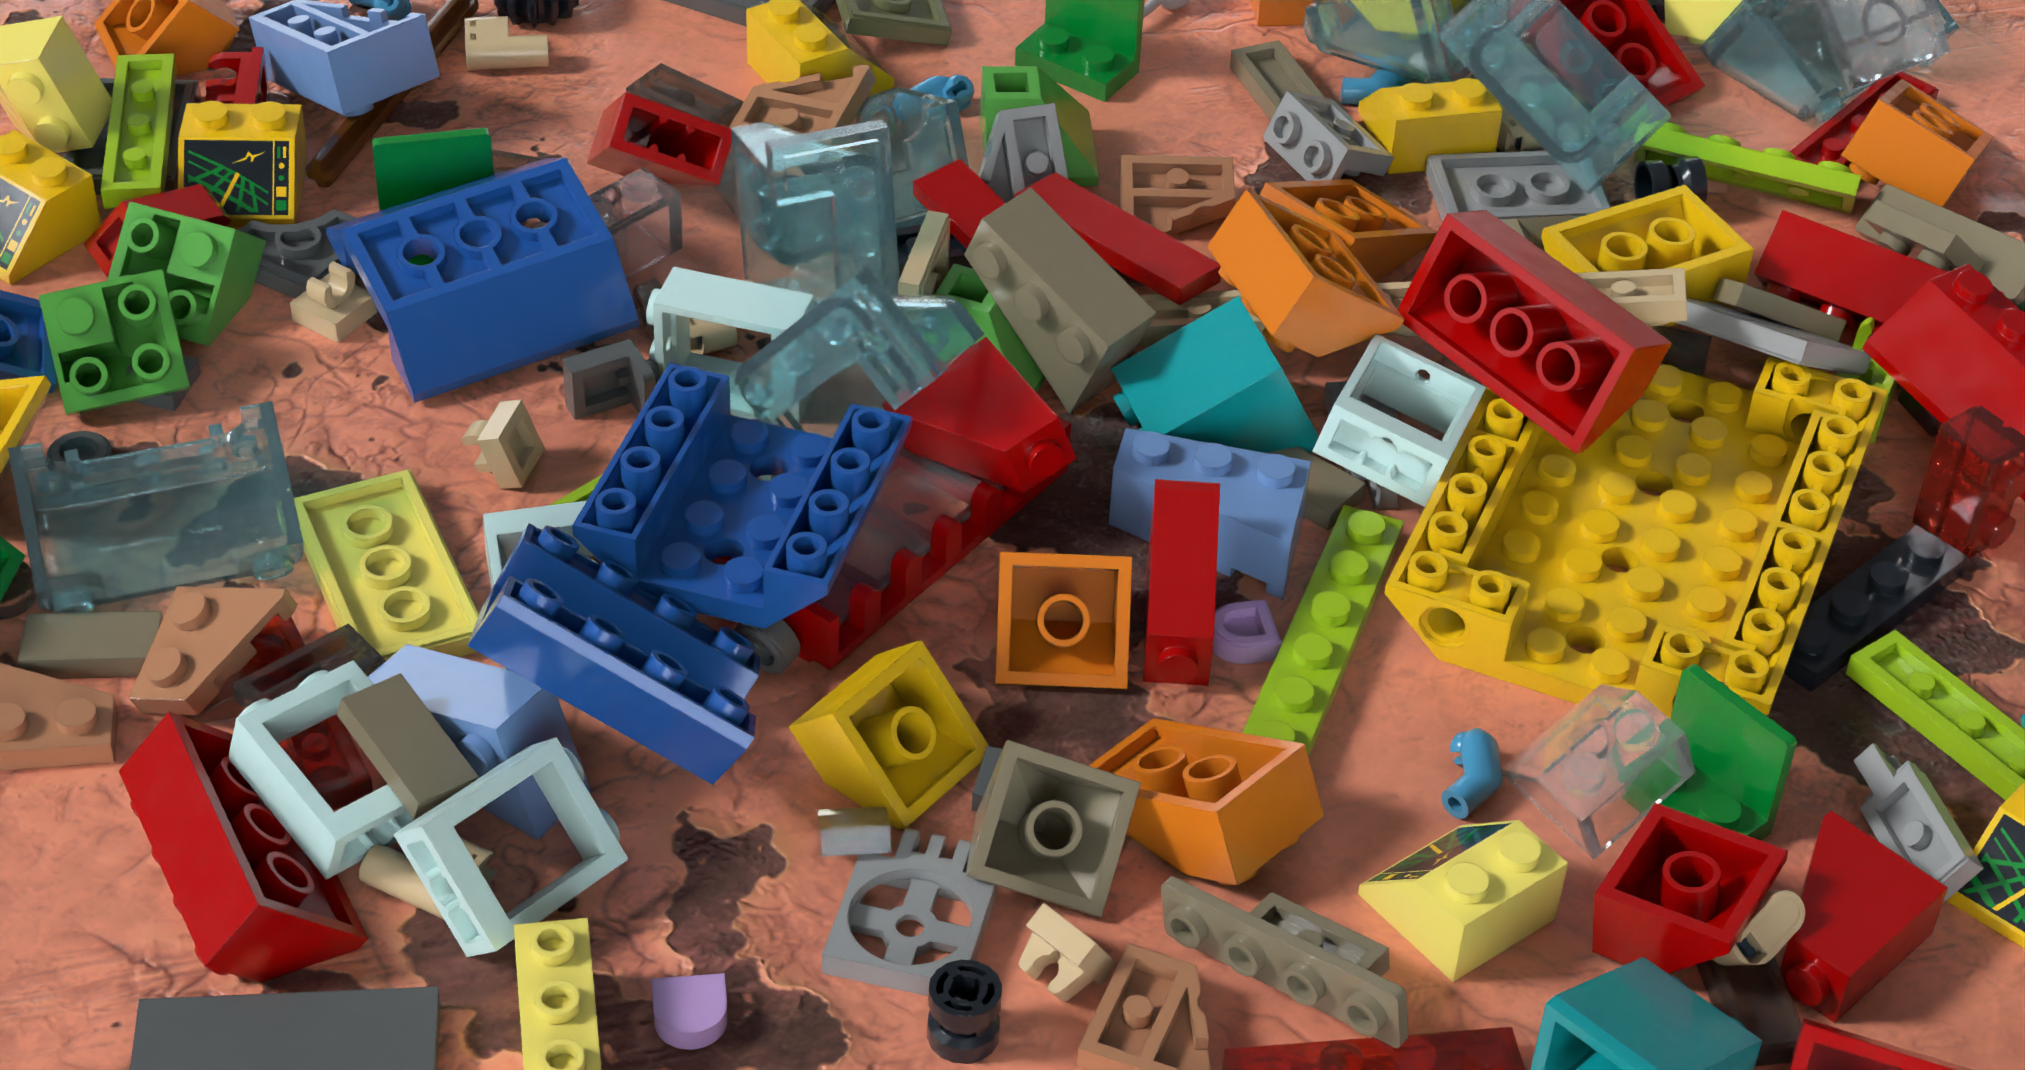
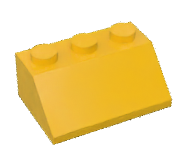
M1686 185L1545 227L1542 230L1541 236L1545 252L1574 273L1685 268L1687 298L1723 305L1727 304L1712 299L1720 277L1746 284L1754 251L1750 244ZM1669 322L1661 326H1651V328L1658 331L1679 323Z

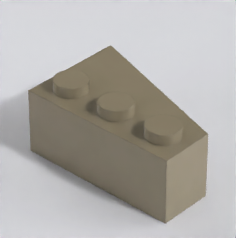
M1031 187L982 218L964 254L1069 414L1117 381L1111 368L1132 356L1157 314Z

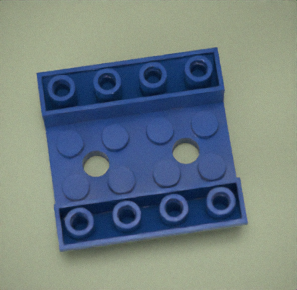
M566 157L545 158L326 228L327 238L341 264L351 269L354 274L359 273L388 328L392 362L414 403L639 327V318L614 238ZM531 218H537L542 222L548 223L546 226L537 229L526 228L521 225L523 221ZM421 254H426L430 258L436 259L434 262L422 266L413 265L408 262L410 258Z
M669 363L572 525L573 536L601 563L607 559L629 569L638 577V586L659 598L663 593L671 594L685 601L697 613L765 629L828 595L912 428V416L851 403L833 438L817 433L804 432L755 419L731 415L730 376L701 370L696 367ZM764 475H776L771 481L757 479ZM718 557L733 558L725 565L711 562Z
M529 523L484 602L467 646L713 785L748 749L755 738L756 716L748 712L750 705L744 700L760 673L761 656L753 652L755 650L754 644L733 629L721 627L719 631H716L695 619L697 612L689 604L676 596L663 593L659 598L637 585L639 582L638 577L619 563L606 559L600 564L578 551L580 548L579 543L567 533L552 526H545L543 530H540Z

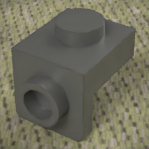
M631 339L562 359L565 406L575 420L632 403L636 411L640 413L661 378L655 362L652 359L645 360Z

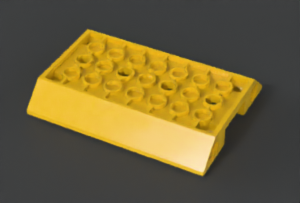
M1770 356L1767 358L1754 391L1738 387L1730 382L1716 381L1685 372L1672 365L1660 364L1643 396L1583 453L1576 454L1486 387L1386 583L1384 594L1438 660L1667 733L1681 673L1692 664H1697L1767 716L1772 707L1888 390L1867 385L1858 379L1843 378ZM1676 417L1686 418V419H1689V420H1691V421H1693V422H1692V423L1681 422V421H1678V420H1676V419H1674V418H1676ZM1641 490H1655L1660 492L1661 496L1649 495ZM1619 565L1629 569V571L1625 573L1609 569L1607 566ZM1586 645L1595 651L1593 653H1582L1570 646Z

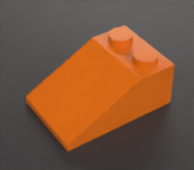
M1901 79L1877 100L1841 156L1851 161L1848 168L1851 169L1852 173L1861 175V179L1870 184L1877 185L1881 180L1885 184L1892 185L1944 207L1994 136Z
M1352 179L1265 182L1260 196L1335 231L1375 282L1429 246L1437 234V231Z
M1152 718L1089 765L1141 782L1126 832L1127 835L1184 874L1217 881L1222 885H1239L1250 880L1257 873V869L1282 849L1295 844L1302 833L1324 817L1308 753L1303 743Z

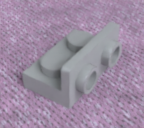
M1286 91L1263 135L1264 140L1306 181L1341 179L1343 173L1350 176H1359L1360 172L1384 176L1394 159L1378 141L1333 99Z

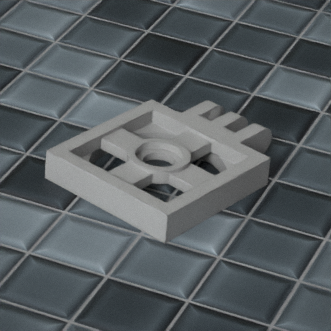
M906 828L895 857L860 851L822 953V973L928 996L930 979L938 968L948 962L961 959L975 961L996 899L997 886L965 876L971 841L960 839L953 859L944 858L947 836L932 834L926 853L918 852L920 847V831ZM880 884L908 890L903 905L897 906L892 910L863 905L862 903L866 892ZM937 896L964 902L971 915L969 927L937 920L932 913ZM904 920H916L923 925L924 930L917 936L908 937L900 934L896 927ZM852 932L882 938L884 945L887 947L884 959L878 958L865 950L856 941ZM931 949L951 953L937 961L914 964L917 956L923 955Z

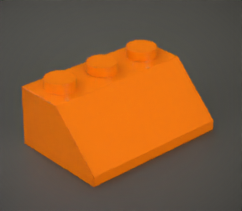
M1248 189L1244 191L1207 245V248L1221 266L1218 271L1219 275L1239 290L1243 296L1241 301L1247 311L1259 318L1265 326L1262 334L1272 344L1286 352H1292L1296 347L1316 357H1321L1372 339L1375 333L1383 335L1397 330L1405 320L1335 231Z

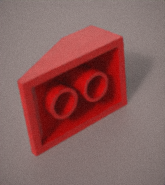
M1532 0L1512 26L1544 72L1621 129L1698 93L1705 87V84L1647 0Z

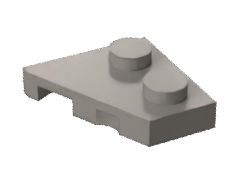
M1055 103L1000 110L995 115L978 176L1005 203L1012 200L1015 193L1054 172L1068 179Z

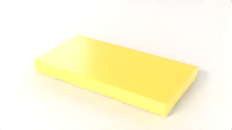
M411 469L287 500L289 517L351 661H355L366 676H369L406 644L457 657L477 652L467 645L479 616L478 611Z

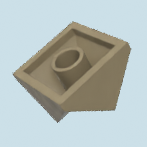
M1007 740L976 812L965 876L1087 915L1102 918L1141 782Z

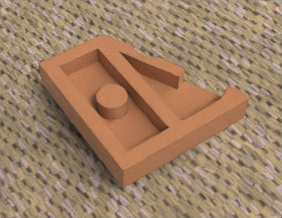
M862 64L853 66L852 77L824 82L821 73L799 77L788 83L777 81L753 86L729 128L736 130L734 140L737 143L831 161L876 82L875 76L869 65Z
M1121 154L1119 169L1121 209L1169 236L1226 217L1235 205L1233 157Z
M177 586L129 699L142 713L167 714L172 712L183 715H199L221 692L224 682L231 675L239 672L257 653V650L250 643L252 639L275 615L287 621L295 612L298 605L286 589Z
M0 663V771L115 762L118 712L114 694Z
M1128 943L1078 1047L1077 1067L1085 1070H1211L1208 1054L1209 1034L1206 1016L1200 1008L1201 987L1197 965Z

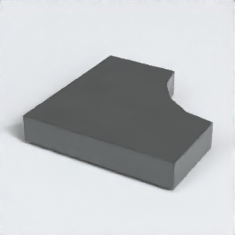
M333 209L319 218L297 224H267L251 220L240 231L266 240L255 282L292 298H297L306 291L307 281L311 277L320 280L329 273V264L334 261L341 264L327 238L326 228L356 219V217Z

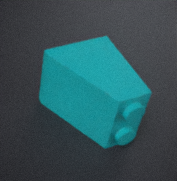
M1239 296L1111 368L1122 388V391L1113 395V398L1130 428L1141 423L1142 427L1138 429L1140 431L1158 432L1163 435L1207 443H1219L1224 446L1263 453L1293 447H1300L1311 453L1319 438L1283 369Z
M1641 957L1556 994L1546 1002L1530 1070H1754L1763 1040L1748 1031L1737 1019L1727 1016L1690 990L1680 979L1669 975L1645 957Z

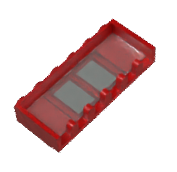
M1059 417L1070 442L1071 423ZM902 446L828 595L782 619L793 630L799 640L801 647L799 657L809 663L815 661L829 670L834 668L1068 470V465L1023 493L908 452ZM718 557L711 562L725 565L733 558Z

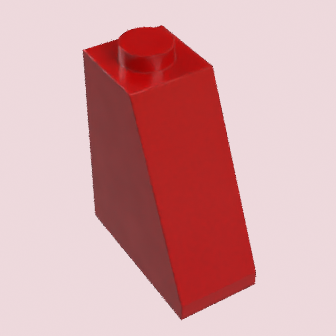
M625 92L603 110L587 164L639 182L718 186L736 130Z
M987 337L882 403L885 411L912 416V428L903 444V447L908 452L1023 493L1077 459L1059 417Z
M1155 479L1146 571L1143 682L1209 686L1215 624L1220 483Z
M1831 810L1822 819L1800 894L1805 907L1804 922L1787 942L1776 983L1792 993L1797 1000L1809 1005L1827 1019L1836 1023L1932 935L1948 887Z

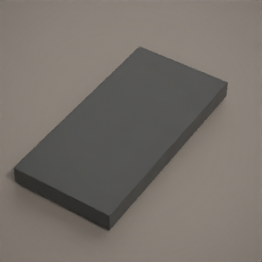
M439 987L139 999L130 1070H438L441 1007Z

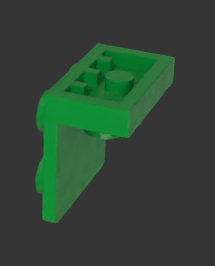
M1046 0L1045 23L1016 47L1015 65L1038 66L1055 82L1106 102L1139 73L1145 0Z
M488 128L379 137L372 140L379 211L494 175L491 135ZM421 254L410 258L408 262L413 265L422 266L430 264L436 259L430 258L426 254Z
M1692 664L1681 673L1664 744L1620 772L1615 793L1645 816L1653 805L1658 803L1752 838L1763 840L1772 832L1797 741L1781 725L1760 712L1729 689L1724 683L1718 681L1697 664Z

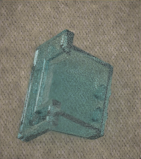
M1472 0L1436 35L1589 195L1672 117L1670 112L1632 73L1625 69L1560 0Z
M882 119L810 133L798 132L769 122L731 128L745 280L751 279L754 283L814 295V368L897 351L898 282L900 278L890 129Z
M865 267L728 375L730 376L731 415L833 438L851 403L883 410L882 403L888 401L894 410L942 375L947 370V366L985 333L967 310L953 298L943 295L888 294L870 269ZM776 475L760 476V478L764 481H771Z

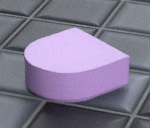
M1265 599L1230 603L1221 606L1215 611L1213 652L1218 657L1235 664H1252L1275 660L1282 642Z
M725 973L651 979L654 1027L658 1036L665 1043L679 1049L693 1050L706 1047L722 1036L727 1026Z

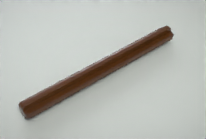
M447 0L429 21L428 28L436 59L465 26V18H472L479 9L478 0ZM412 88L373 103V109L365 114L348 116L306 166L307 177L315 180L318 187H330Z

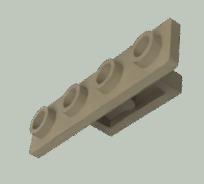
M1889 184L1881 189L1856 224L1855 229L1863 237L1876 242L1881 247L1948 272L1969 263L1978 272L1988 277L1992 285L1999 291L2004 292L2005 296L2013 304L2019 305L2025 299V242Z
M1174 876L1169 877L1161 885L1165 931L1181 945L1205 953L1231 966L1239 974L1253 977L1289 995L1302 1005L1312 1006L1350 1025L1362 1035L1372 1036L1394 1048H1399L1408 1039L1407 993L1402 986L1382 977L1390 969L1389 947L1273 892H1270L1248 913Z

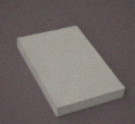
M1587 149L1427 155L1425 173L1442 222L1447 213L1487 210L1501 221L1515 218L1573 215V219L1611 207L1590 152Z
M1686 297L1687 321H1673L1803 366L1861 376L1862 373L1866 374L1871 357L1863 350L1728 305Z

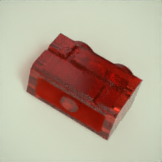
M1973 406L1940 425L1912 520L1913 524L1918 525L1932 535L1940 537L1943 542L1968 556V559L1987 548H1998L2009 538L2016 524L2015 519L2010 516L2014 501L2025 490V436L2011 426H2002L2004 421L1983 406Z

